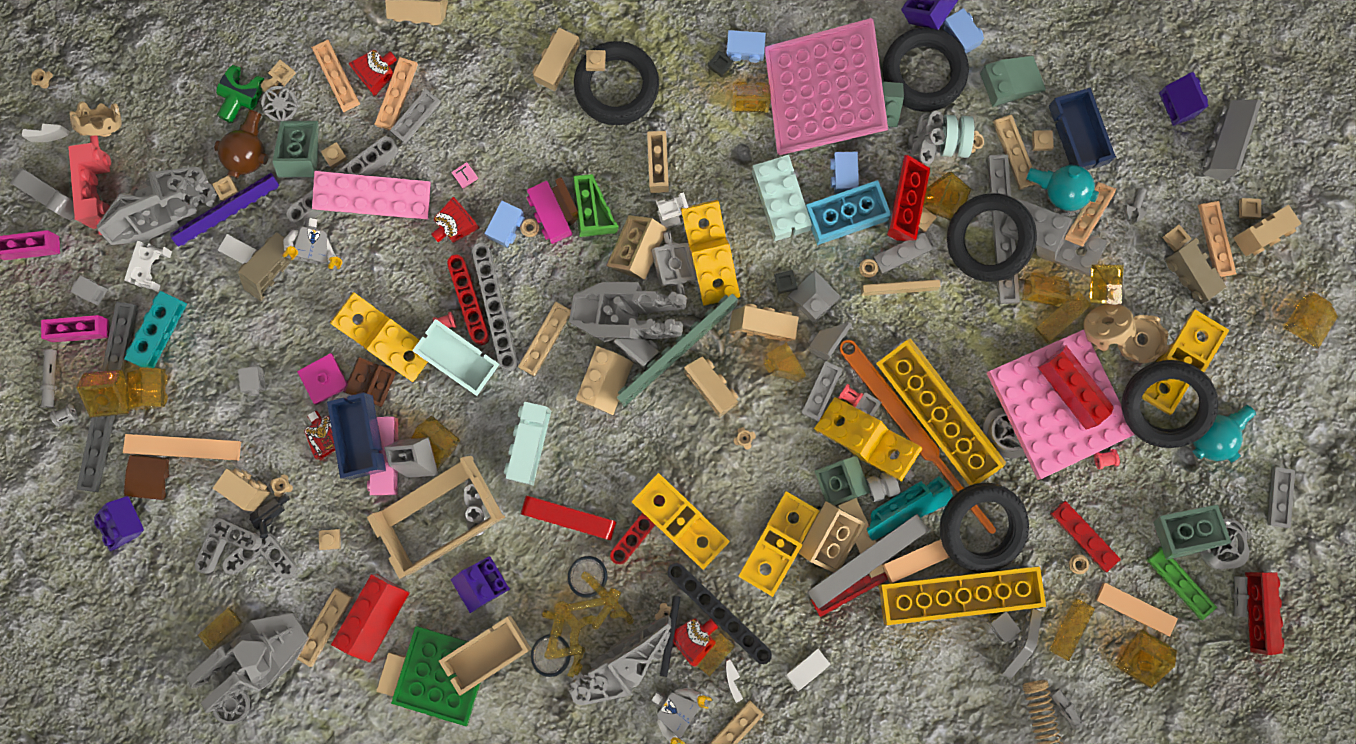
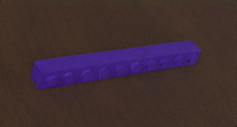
M272 172L171 232V239L178 247L185 245L190 239H195L200 233H205L210 227H215L220 221H224L230 215L236 214L238 210L246 208L248 204L254 203L258 198L266 196L268 192L276 190L280 186L278 180Z

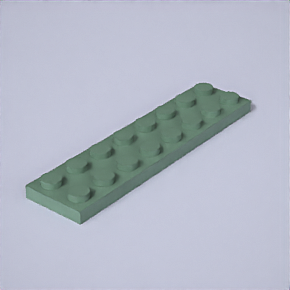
M733 293L729 297L725 295L718 302L719 305L715 310L713 308L708 310L704 315L705 318L701 322L696 321L690 327L691 330L687 335L683 333L676 339V344L672 348L670 346L661 353L662 357L658 361L654 359L647 365L648 369L643 374L641 372L632 379L633 383L629 387L625 385L618 391L619 396H617L619 403L623 407L629 404L737 307L738 299Z

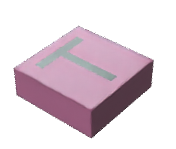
M467 162L451 172L463 189L478 179Z

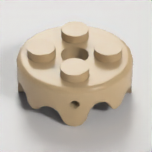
M84 101L78 103L75 112L70 111L71 126L80 135L107 137L117 131L122 125L121 115L116 103L111 104L110 108L106 107L103 103H99L95 109H90Z
M1105 304L1096 307L1084 319L1083 326L1088 341L1096 344L1102 351H1107L1110 344L1123 345L1128 337H1135L1136 335L1133 314L1127 307L1120 304ZM1109 321H1112V322H1113V323L1110 324V325H1106V324H1105L1106 322H1109Z
M1149 315L1134 316L1136 335L1135 337H1128L1123 345H1118V348L1125 358L1134 363L1154 362L1169 349L1167 345L1168 331L1160 324L1161 320L1159 317ZM1139 334H1142L1145 337V343L1143 345L1137 342V337Z

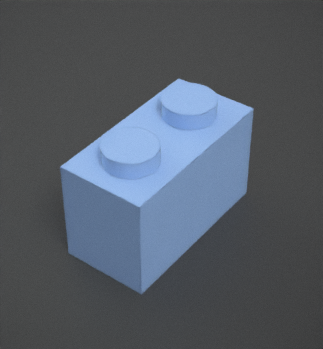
M964 8L949 16L943 22V30L961 44L966 54L981 45L984 39L983 32L979 27H976L971 14L966 12Z
M728 30L727 57L733 61L749 60L753 63L763 61L766 33Z
M835 152L833 158H830V170H833L830 185L831 188H834V194L859 187L858 152Z
M501 201L484 234L488 239L508 248L509 244H512L516 238L515 232L517 228L521 227L525 220L523 211Z

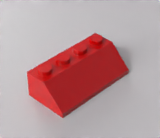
M904 155L901 163L887 236L897 241H913L917 239L931 169L909 155Z
M1067 345L1063 346L1038 367L1086 430L1099 426L1112 414L1114 406Z
M1245 572V577H1248L1247 595H1249V599H1247L1250 652L1264 655L1283 654L1284 639L1281 632L1283 620L1280 616L1282 601L1279 597L1280 579L1278 573Z
M371 574L331 645L350 656L371 662L410 592L378 574Z

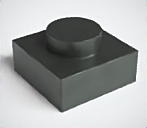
M718 51L708 63V68L720 77H723L734 61L721 51Z
M793 270L774 274L779 294L798 290Z

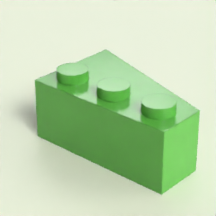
M593 174L573 176L572 187L574 202L578 211L579 237L617 233L619 227L603 198Z

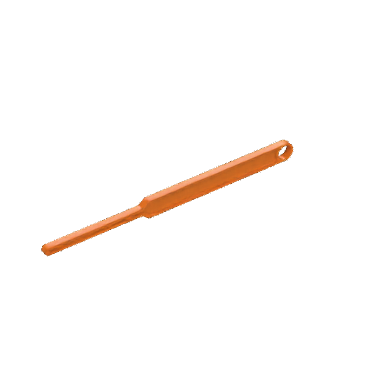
M852 340L843 341L839 348L841 355L874 397L882 402V407L908 440L921 446L922 450L919 454L923 459L933 462L956 492L964 489L940 459V449L856 343ZM845 343H850L854 346L852 354L847 355L843 352L842 347ZM978 505L973 506L970 509L988 533L994 534L996 528Z

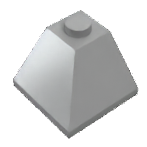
M814 271L798 286V290H794L788 295V298L815 323L841 296Z
M846 323L819 331L817 335L813 333L807 342L810 344L808 350L822 360L827 361L852 324Z
M616 339L614 341L616 348L643 371H646L648 369L647 365L654 359L656 360L660 355L659 347L652 341H649V343L645 339Z

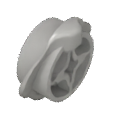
M998 408L991 411L984 420L983 433L1002 457L1016 459L1025 455L1014 430L1008 436L1002 437L1007 431L1013 429L1011 424L1003 420H1009L1004 409ZM994 428L998 431L997 437L995 436ZM1000 442H1006L1009 446L1011 445L1013 448L1006 447L1002 445Z
M1223 519L1226 528L1230 530L1228 534L1232 543L1227 544L1226 547L1212 548L1211 551L1210 549L1201 551V557L1208 566L1214 569L1239 568L1247 562L1249 557L1247 533L1243 525L1238 521ZM1236 537H1237V539H1238V548H1237V549H1236L1235 546H1234V541H1235ZM1225 552L1233 555L1225 560L1217 558Z

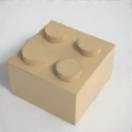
M226 468L213 487L214 490L245 511L257 510L271 493L266 489L268 487L266 484L259 480L256 482L251 479L252 475L243 469L240 471L237 468L234 470Z

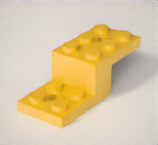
M718 199L688 206V208H681L703 306L718 303L725 295L729 297L732 293L736 298H739L740 293L730 244L725 235ZM700 219H708V225L700 227L698 225ZM715 279H722L723 283L721 286H713Z
M352 292L330 321L333 326L412 382H414L428 363V361L413 352L411 360H405L403 357L404 353L409 350L412 351L420 340L354 292ZM355 314L362 315L363 320L361 323H353L352 319Z
M1195 309L1189 315L1174 342L1168 345V351L1158 357L1156 362L1164 360L1182 361L1194 365L1205 372L1229 329ZM1199 331L1205 334L1204 342L1199 341L1197 338ZM1176 379L1161 380L1151 385L1143 394L1142 399L1166 414L1172 415L1188 389L1189 384ZM1161 383L1168 387L1166 394L1161 393L1159 390Z
M834 397L814 428L820 434L846 447L854 456L901 482L922 450L921 446L889 430L881 420ZM844 418V424L837 426V421ZM894 451H899L898 458L890 459Z
M659 473L631 501L703 570L730 542ZM657 495L665 498V503L661 507L654 504V498ZM701 536L706 537L708 540V545L705 548H700L697 545V539Z
M786 491L738 577L773 597L801 549V543L820 511ZM791 512H795L799 517L798 522L795 524L788 521V515ZM764 563L769 564L771 567V572L768 575L760 573V566Z

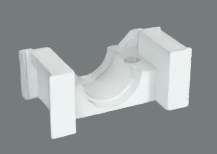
M684 192L680 193L679 197L668 201H656L659 210L657 214L661 224L666 228L681 224L679 215H682L681 208H688Z
M137 241L124 280L141 288L145 287L159 292L161 285L151 281V265L154 260L159 259V256L170 258L172 251L165 247L162 250L155 248V246L149 243L146 245Z

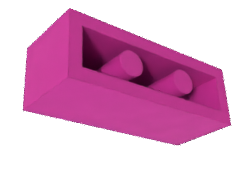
M548 181L527 189L529 194L526 197L530 207L534 206L537 211L534 213L538 224L542 222L545 228L541 230L545 239H550L551 243L554 244L571 236L572 232Z
M48 230L0 236V259L4 261L60 254L59 236Z
M99 315L41 320V339L50 342L109 337V319Z

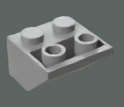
M429 437L398 440L384 447L389 466L405 477L438 475Z

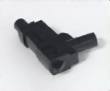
M287 494L282 495L280 498L275 496L269 503L259 507L250 514L249 520L255 529H259L260 538L268 537L267 526L272 524L276 516L285 511L283 504L290 500Z

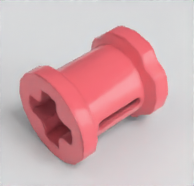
M448 312V315L439 318L433 317V321L436 319L448 328H457L452 312Z
M847 384L838 398L840 400L844 399L856 407L863 393L856 392Z
M1111 449L1110 452L1100 454L1097 452L1094 454L1097 469H1103V467L1110 465L1119 466L1120 459L1116 449Z

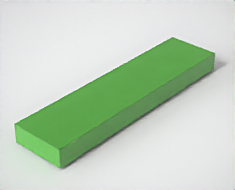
M1159 547L1146 559L1200 620H1204L1217 608L1173 558L1165 559L1162 547Z

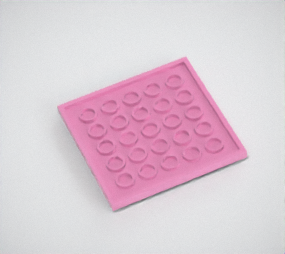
M872 18L765 47L777 154H788L888 130L875 26Z
M1084 330L986 372L1037 480L1135 435L1124 419L1122 405ZM1065 345L1068 346L1114 406L1112 414L1099 426L1086 430L1038 369L1042 363Z

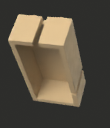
M512 616L501 620L492 626L493 628H489L439 660L447 676L456 673L457 676L450 681L459 696L532 650Z

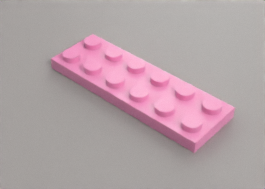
M314 171L312 209L428 220L431 182Z

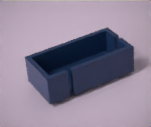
M1091 87L1054 98L1049 105L1053 120L1058 121L1055 126L1069 165L1081 166L1088 171L1091 168H1098L1112 162L1116 156Z
M360 393L348 396L347 398L327 401L340 479L351 480L386 471L384 455L379 453L382 450L373 395Z

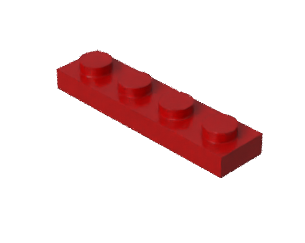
M1063 501L1050 513L1104 572L1107 573L1121 560L1067 501Z
M885 572L873 578L867 574L819 609L813 600H810L819 617L887 581L888 577Z

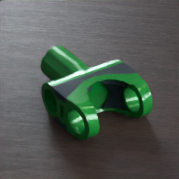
M232 65L227 69L216 89L217 95L225 98L217 116L229 123L234 122L241 106L250 110L256 107L263 93L261 84L265 80L261 76H256L250 83L239 85L241 68L236 65Z

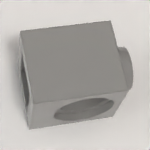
M80 275L74 281L70 292L99 306L108 289Z
M254 366L238 369L241 392L248 394V396L260 395V392L266 391L263 368Z
M1006 611L997 613L986 622L999 640L1004 643L1013 642L1018 638L1017 634L1021 631Z

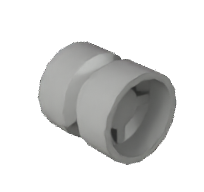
M885 472L881 473L880 477L874 475L865 478L870 490L869 495L873 502L884 499L885 495L891 497L900 494L897 479Z

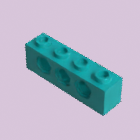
M159 291L153 299L151 309L144 316L141 328L136 331L132 345L127 348L124 359L144 369L153 371L187 303ZM166 310L165 315L161 317V312ZM157 327V331L152 334L153 328ZM148 344L147 350L143 351L144 345Z

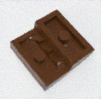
M562 177L555 180L557 186L551 189L567 223L571 226L578 218V211Z
M358 357L343 392L351 396L360 393L373 395L374 404L382 407L396 371Z
M130 455L125 474L124 496L163 500L165 498V479L169 477V459Z

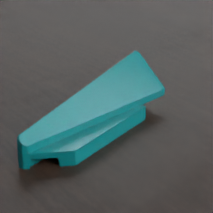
M940 476L936 477L928 485L920 481L876 508L870 516L872 520L870 527L866 529L870 539L874 541L894 531L917 514L921 518L946 506L953 497L950 486Z

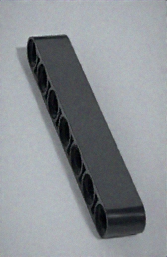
M673 563L669 566L667 571L669 578L759 664L770 662L772 659L770 649L680 563ZM679 566L682 569V575L677 578L671 575L672 567ZM686 581H695V590L688 591L685 588ZM702 594H708L711 598L707 605H703L699 601V597ZM718 607L725 610L724 617L720 619L716 618L713 614L714 610ZM732 621L739 624V629L736 632H731L728 629V625ZM746 635H750L754 639L750 646H745L742 642ZM761 649L768 651V656L764 660H760L757 657V653Z

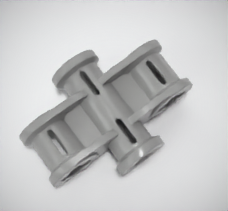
M939 111L922 114L919 117L916 132L910 134L908 138L911 147L909 156L922 164L927 165L933 162L937 145L942 144L945 139L944 132L941 129L944 119Z
M468 479L465 482L464 499L467 506L465 511L467 529L470 530L476 526V523L480 524L486 520V513L482 499L471 479ZM482 531L481 533L477 534L476 536L482 535V534L484 533V531Z

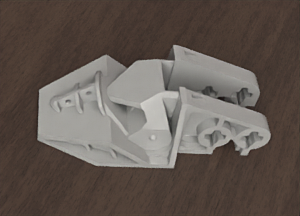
M189 167L148 173L150 181L135 188L132 196L123 194L117 196L98 223V231L110 245L146 241L180 227L179 220L196 214V207L199 201L206 203L207 207L214 206L213 202H215L218 194L214 187L209 184L203 170L199 167Z
M601 282L573 295L569 322L603 342L617 338L653 340L679 337L683 331V324L680 321L667 319L665 323H658L653 319L637 321L638 313L648 315L650 313L685 309L687 297L676 292H671L669 296L658 294L656 291H642L638 282Z
M295 613L251 620L239 636L219 647L187 677V681L192 688H197L200 685L206 684L209 681V676L216 672L224 671L226 666L238 660L242 668L232 672V675L201 702L205 712L209 713L217 708H221L224 700L239 695L249 687L256 691H261L290 670L309 637Z
M667 615L651 622L613 644L610 650L590 662L592 669L588 673H582L581 669L575 670V673L572 674L574 680L570 682L572 688L569 689L573 701L578 705H587L630 696L633 691L632 688L639 685L643 679L650 661L653 659L659 661L670 636V616ZM581 680L584 682L588 681V685L586 683L581 684Z

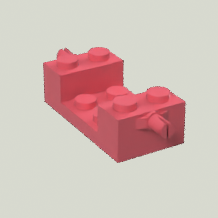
M90 136V143L68 146L75 220L92 229L97 228L98 223L110 207V205L100 200L97 193L98 179L95 174L110 172L111 165L110 156L99 147L98 136Z

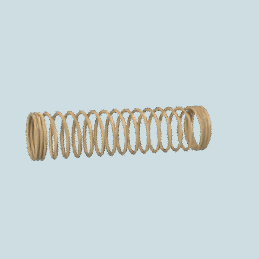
M1039 680L1023 684L1024 694L1039 691L1048 692L1041 696L1028 697L1025 700L1050 698L1045 702L1028 704V707L1042 704L1051 705L1045 709L1030 710L1028 713L1053 711L1048 715L1034 716L1030 719L1055 718L1051 721L1033 723L1032 726H1041L1049 723L1056 724L1054 727L1036 729L1033 732L1058 731L1054 734L1036 736L1035 739H1045L1052 736L1060 737L1055 741H1044L1037 744H1063L1059 741L1061 736L1057 735L1060 730L1056 728L1058 723L1054 722L1057 717L1053 716L1055 710L1050 709L1054 704L1050 703L1052 698L1047 696L1050 694V691L1046 690L1049 687L1048 681Z

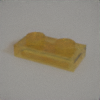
M227 608L201 631L198 636L212 650L243 622L231 608Z
M721 633L714 639L716 644L697 665L709 677L735 647Z

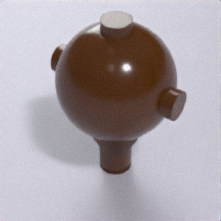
M249 110L245 122L240 125L239 130L231 131L221 141L217 140L215 142L214 150L218 151L221 164L228 170L227 175L232 178L239 179L240 175L251 174L259 169L262 164L266 165L268 162V154L265 153L264 146L257 137L259 133L258 124L262 115L256 111Z

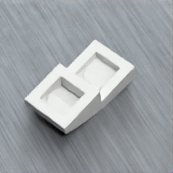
M42 124L41 131L23 129L22 137L30 142H49L68 136L70 131L61 125Z
M227 234L218 251L243 264L252 258L256 249Z
M816 649L785 676L794 688L799 691L823 672L830 663L820 650Z
M728 658L726 659L727 680L733 698L737 703L743 699L734 683V680L740 676L732 661Z

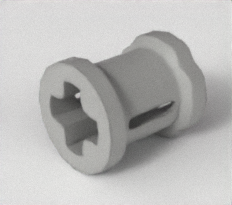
M68 404L61 410L51 411L50 417L52 422L57 427H60L69 420H77L78 414L74 406Z

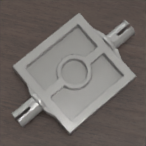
M671 232L663 233L666 245L651 250L660 286H676L678 294L686 295L683 284L697 279L688 242L681 244L673 243Z

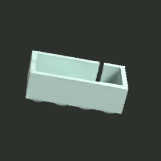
M789 155L759 163L752 167V175L774 242L790 237L792 233L791 228H794L793 234L798 235L810 231L812 227L796 175L793 174L794 169Z
M436 319L425 332L428 335L427 338L422 336L412 350L476 396L500 365L486 354L481 357L480 354L482 352Z
M524 402V405L520 406L518 417L521 420L519 425H515L513 436H516L514 444L510 445L509 455H511L510 462L506 463L504 469L506 479L534 486L551 416V410L548 407Z

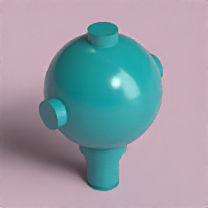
M1077 165L1063 166L1055 172L1050 170L1048 172L1031 167L1026 180L1037 183L1042 189L1047 190L1048 197L1053 205L1064 211L1079 210L1090 201L1095 203L1099 195V191L1095 190L1092 175L1085 168Z
M1245 405L1234 414L1231 413L1228 416L1217 415L1209 431L1199 440L1193 442L1195 447L1192 451L1198 459L1205 457L1212 461H1224L1227 459L1231 463L1236 461L1241 456L1238 451L1243 442L1242 430L1245 429L1247 422L1256 415L1255 410L1251 406Z

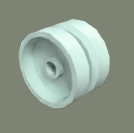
M944 115L941 129L944 132L945 139L939 145L940 156L952 157L954 152H956L957 157L969 158L974 140L973 116H961L957 120L956 115Z

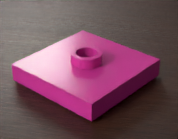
M332 353L297 371L314 405L343 391L347 384V380Z

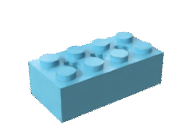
M878 180L806 205L812 223L811 230L817 245L886 222L891 216ZM864 204L865 207L868 206L869 208L865 209L862 207V205ZM847 210V213L850 212L851 214L847 215L844 211ZM829 216L830 219L833 218V221H827L826 218Z

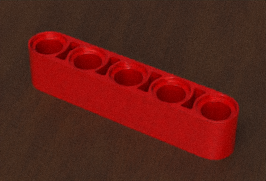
M452 255L449 257L447 265L469 335L477 345H485L489 342L490 334L468 265L460 255ZM461 261L460 268L454 269V263ZM467 279V284L459 286L460 280ZM472 296L473 301L470 304H465L466 297ZM473 314L479 315L477 321L470 322V317ZM483 331L484 337L481 340H477L476 334Z
M657 495L654 498V504L664 505L665 498ZM644 513L638 517L611 551L610 557L613 563L620 565L627 562L656 526ZM646 519L649 521L650 527L642 531L639 528V523L641 520ZM629 535L637 537L636 545H628L627 537ZM617 550H622L625 553L624 560L617 561L614 554Z
M525 496L520 513L521 515L607 540H612L617 523L613 520L530 496Z

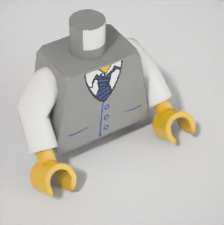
M306 218L305 227L295 228L283 239L284 253L282 256L285 258L317 265L325 264L328 261L329 269H333L334 265L339 269L343 263L339 257H336L326 232L316 230L318 221L316 219Z
M691 688L671 690L668 697L658 691L656 692L651 702L660 707L656 715L658 717L657 724L662 735L670 744H685L679 738L682 737L699 708H709L705 706L704 701L706 699L712 701L711 697L704 696Z

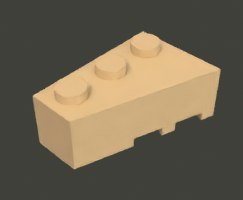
M1287 205L1236 235L1233 239L1245 257L1251 253L1255 256L1264 251V246L1267 244L1272 246L1281 241L1279 237L1282 235L1287 237L1296 232L1295 228L1302 223L1291 207Z
M746 304L732 311L729 333L735 334V332L740 331L747 333V336L755 334L764 336L767 339L792 341L796 339L799 317L792 316V313L787 311L778 313L773 308L765 307L759 309L757 305Z

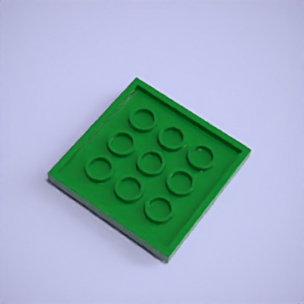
M415 626L391 704L467 727L481 683L459 696L450 681L457 676L456 673L447 676L439 660L469 641Z

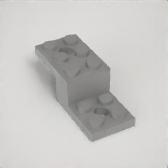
M1017 198L1028 209L1034 219L1037 230V256L1091 277L1108 241L1093 235L1088 237L1083 247L1067 241L1065 236L1071 228V218ZM1008 216L1001 234L1018 240L1016 224ZM1078 248H1083L1087 253L1084 256H1078L1075 251Z

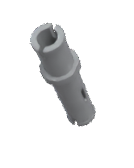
M44 350L43 382L40 386L42 391L41 407L54 408V394L57 391V386H55L56 350Z

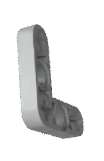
M216 519L211 524L198 554L195 569L199 573L209 574L213 572L227 541L243 549L255 551L261 546L262 538H260L259 534L228 520ZM220 525L223 528H226L227 531H221V529H219ZM238 529L239 537L234 540L233 533ZM250 538L253 541V544H251L248 541H245V539ZM213 541H215L217 545L216 549L214 551H211L210 545Z
M268 532V537L265 539L266 544L261 543L259 550L253 551L250 558H246L243 553L244 549L239 547L223 562V570L227 574L241 572L261 554L283 578L295 576L298 568L294 560L270 532ZM273 549H278L280 552V557L277 560L271 558V551ZM239 559L242 560L235 564L236 569L229 568L231 566L230 562H236ZM282 561L286 566L291 565L290 573H284V565H277V563Z
M1035 608L1028 610L1024 619L1021 642L1004 662L1001 669L1002 675L1011 679L1034 652L1038 641L1041 611Z

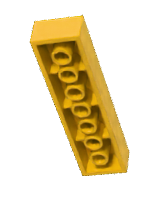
M911 338L876 363L969 486L983 482L1005 466L1006 461Z
M1040 566L878 585L883 623L885 625L1046 607Z

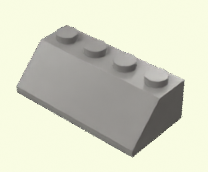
M1231 100L1221 107L1218 115L1220 120L1213 130L1215 136L1208 145V150L1210 151L1202 164V167H1204L1203 175L1224 182L1240 171L1261 100Z

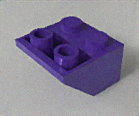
M907 0L901 11L909 24L938 30L958 0Z
M1194 72L1166 85L1159 92L1173 126L1194 119L1209 106L1207 96L1203 94L1200 87V80L1195 76Z
M129 496L105 503L94 516V524L100 530L102 541L105 546H108L109 551L115 550L139 537L144 531Z
M490 556L462 570L450 579L469 613L483 607L510 590Z

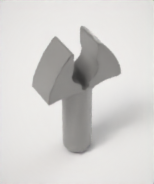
M1141 187L1138 189L1133 206H1125L1124 212L1127 221L1131 218L1133 211L1137 215L1134 223L1146 215L1147 211L1141 209L1146 193L1145 188Z

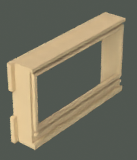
M472 456L460 458L461 462L381 512L372 513L367 516L377 538L381 536L391 555L388 559L399 579L415 573L505 518L476 467ZM468 479H471L491 517L412 564L392 526Z

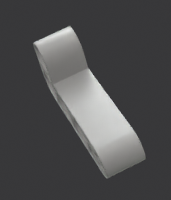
M19 169L10 182L12 185L38 200L58 215L70 221L73 219L74 204L71 198L25 169Z

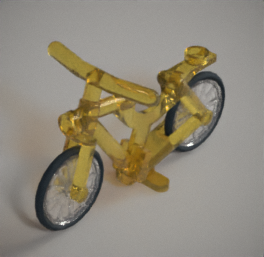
M584 556L577 559L571 565L567 579L570 589L576 595L589 598L598 594L601 598L570 604L565 601H559L554 606V612L545 609L542 613V617L554 620L551 634L539 638L531 650L533 668L542 676L554 677L561 674L569 665L571 656H574V660L567 676L573 678L574 674L579 675L583 667L580 661L586 649L579 644L578 637L580 631L586 625L592 624L593 629H598L609 613L613 619L621 617L630 625L634 623L630 612L626 611L618 602L622 592L614 588H610V591H607L604 588L607 582V569L604 563L596 557ZM605 605L598 616H586L579 621L571 612ZM564 621L572 628L570 647L566 640L561 637Z

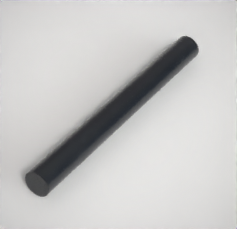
M673 596L670 636L663 652L660 676L668 677L681 599L679 596Z

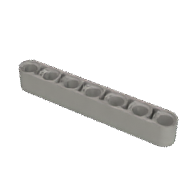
M382 137L335 173L370 176L398 154V147L390 137ZM387 145H392L389 150H384ZM372 156H377L375 161L369 162ZM362 167L359 173H355L356 168ZM313 190L287 210L288 219L298 226H304L306 218L314 219L324 211L310 208V204L313 202ZM301 212V216L295 219V215Z
M478 243L473 247L472 253L498 363L505 371H513L517 368L518 360L493 255L486 244ZM487 250L485 256H478L479 251ZM484 268H491V272L489 274H482ZM490 285H494L495 290L492 293H487V288ZM494 303L500 304L497 311H491V306ZM497 322H504L503 328L495 329ZM507 339L508 345L501 348L499 346L500 341ZM511 357L513 359L512 364L504 366V360Z
M915 515L807 592L818 609L928 532L929 529L919 515Z

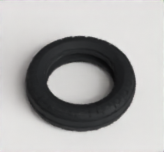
M930 27L912 29L900 35L888 48L883 61L884 82L903 83L904 99L902 105L920 112L936 111L953 103L964 90L969 75L967 55L961 44L947 32ZM917 47H931L940 51L950 64L951 77L949 83L941 90L932 93H922L912 89L905 83L900 72L902 57L908 51Z
M610 41L592 48L591 50H605V63L621 60L632 64L640 72L643 83L639 95L629 104L618 107L605 105L598 101L591 91L590 83L595 71H586L585 54L580 60L574 75V92L581 108L591 118L608 125H625L643 117L653 106L659 90V76L652 59L641 48L623 41Z
M1000 193L982 194L966 201L953 215L947 230V247L954 264L967 276L985 282L1002 281L1020 272L1030 261L1037 242L1036 225L1028 209L1015 198ZM991 210L1001 211L1010 216L1016 224L1018 243L1008 259L995 265H985L976 261L969 254L965 244V233L968 225L977 215Z
M1177 360L1158 361L1143 367L1129 380L1122 397V412L1128 427L1144 442L1162 448H1178L1199 440L1209 431L1217 416L1218 395L1210 378L1194 365ZM1161 380H1180L1189 384L1197 392L1199 397L1198 410L1187 424L1174 429H1163L1152 425L1142 415L1140 403L1143 394L1151 385Z
M977 483L960 490L949 500L940 519V538L946 553L956 564L974 572H992L1009 565L1023 550L1029 534V518L1024 504L1014 492L995 483ZM979 503H999L1008 516V531L1004 540L999 546L989 552L974 553L968 551L960 538V525L963 517L968 510Z

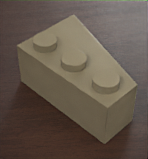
M277 232L269 237L265 245L260 250H256L252 258L247 263H243L238 271L243 289L260 301L264 299L262 294L268 286L272 287L275 284L273 279L278 272L281 271L283 273L292 261L290 258L282 256L284 253V237Z
M1196 237L1167 257L1165 261L1168 268L1177 274L1181 284L1191 291L1192 297L1203 304L1226 288V285L1216 268L1209 266L1206 261L1208 255L1206 252L1201 253L1197 246L1199 240Z

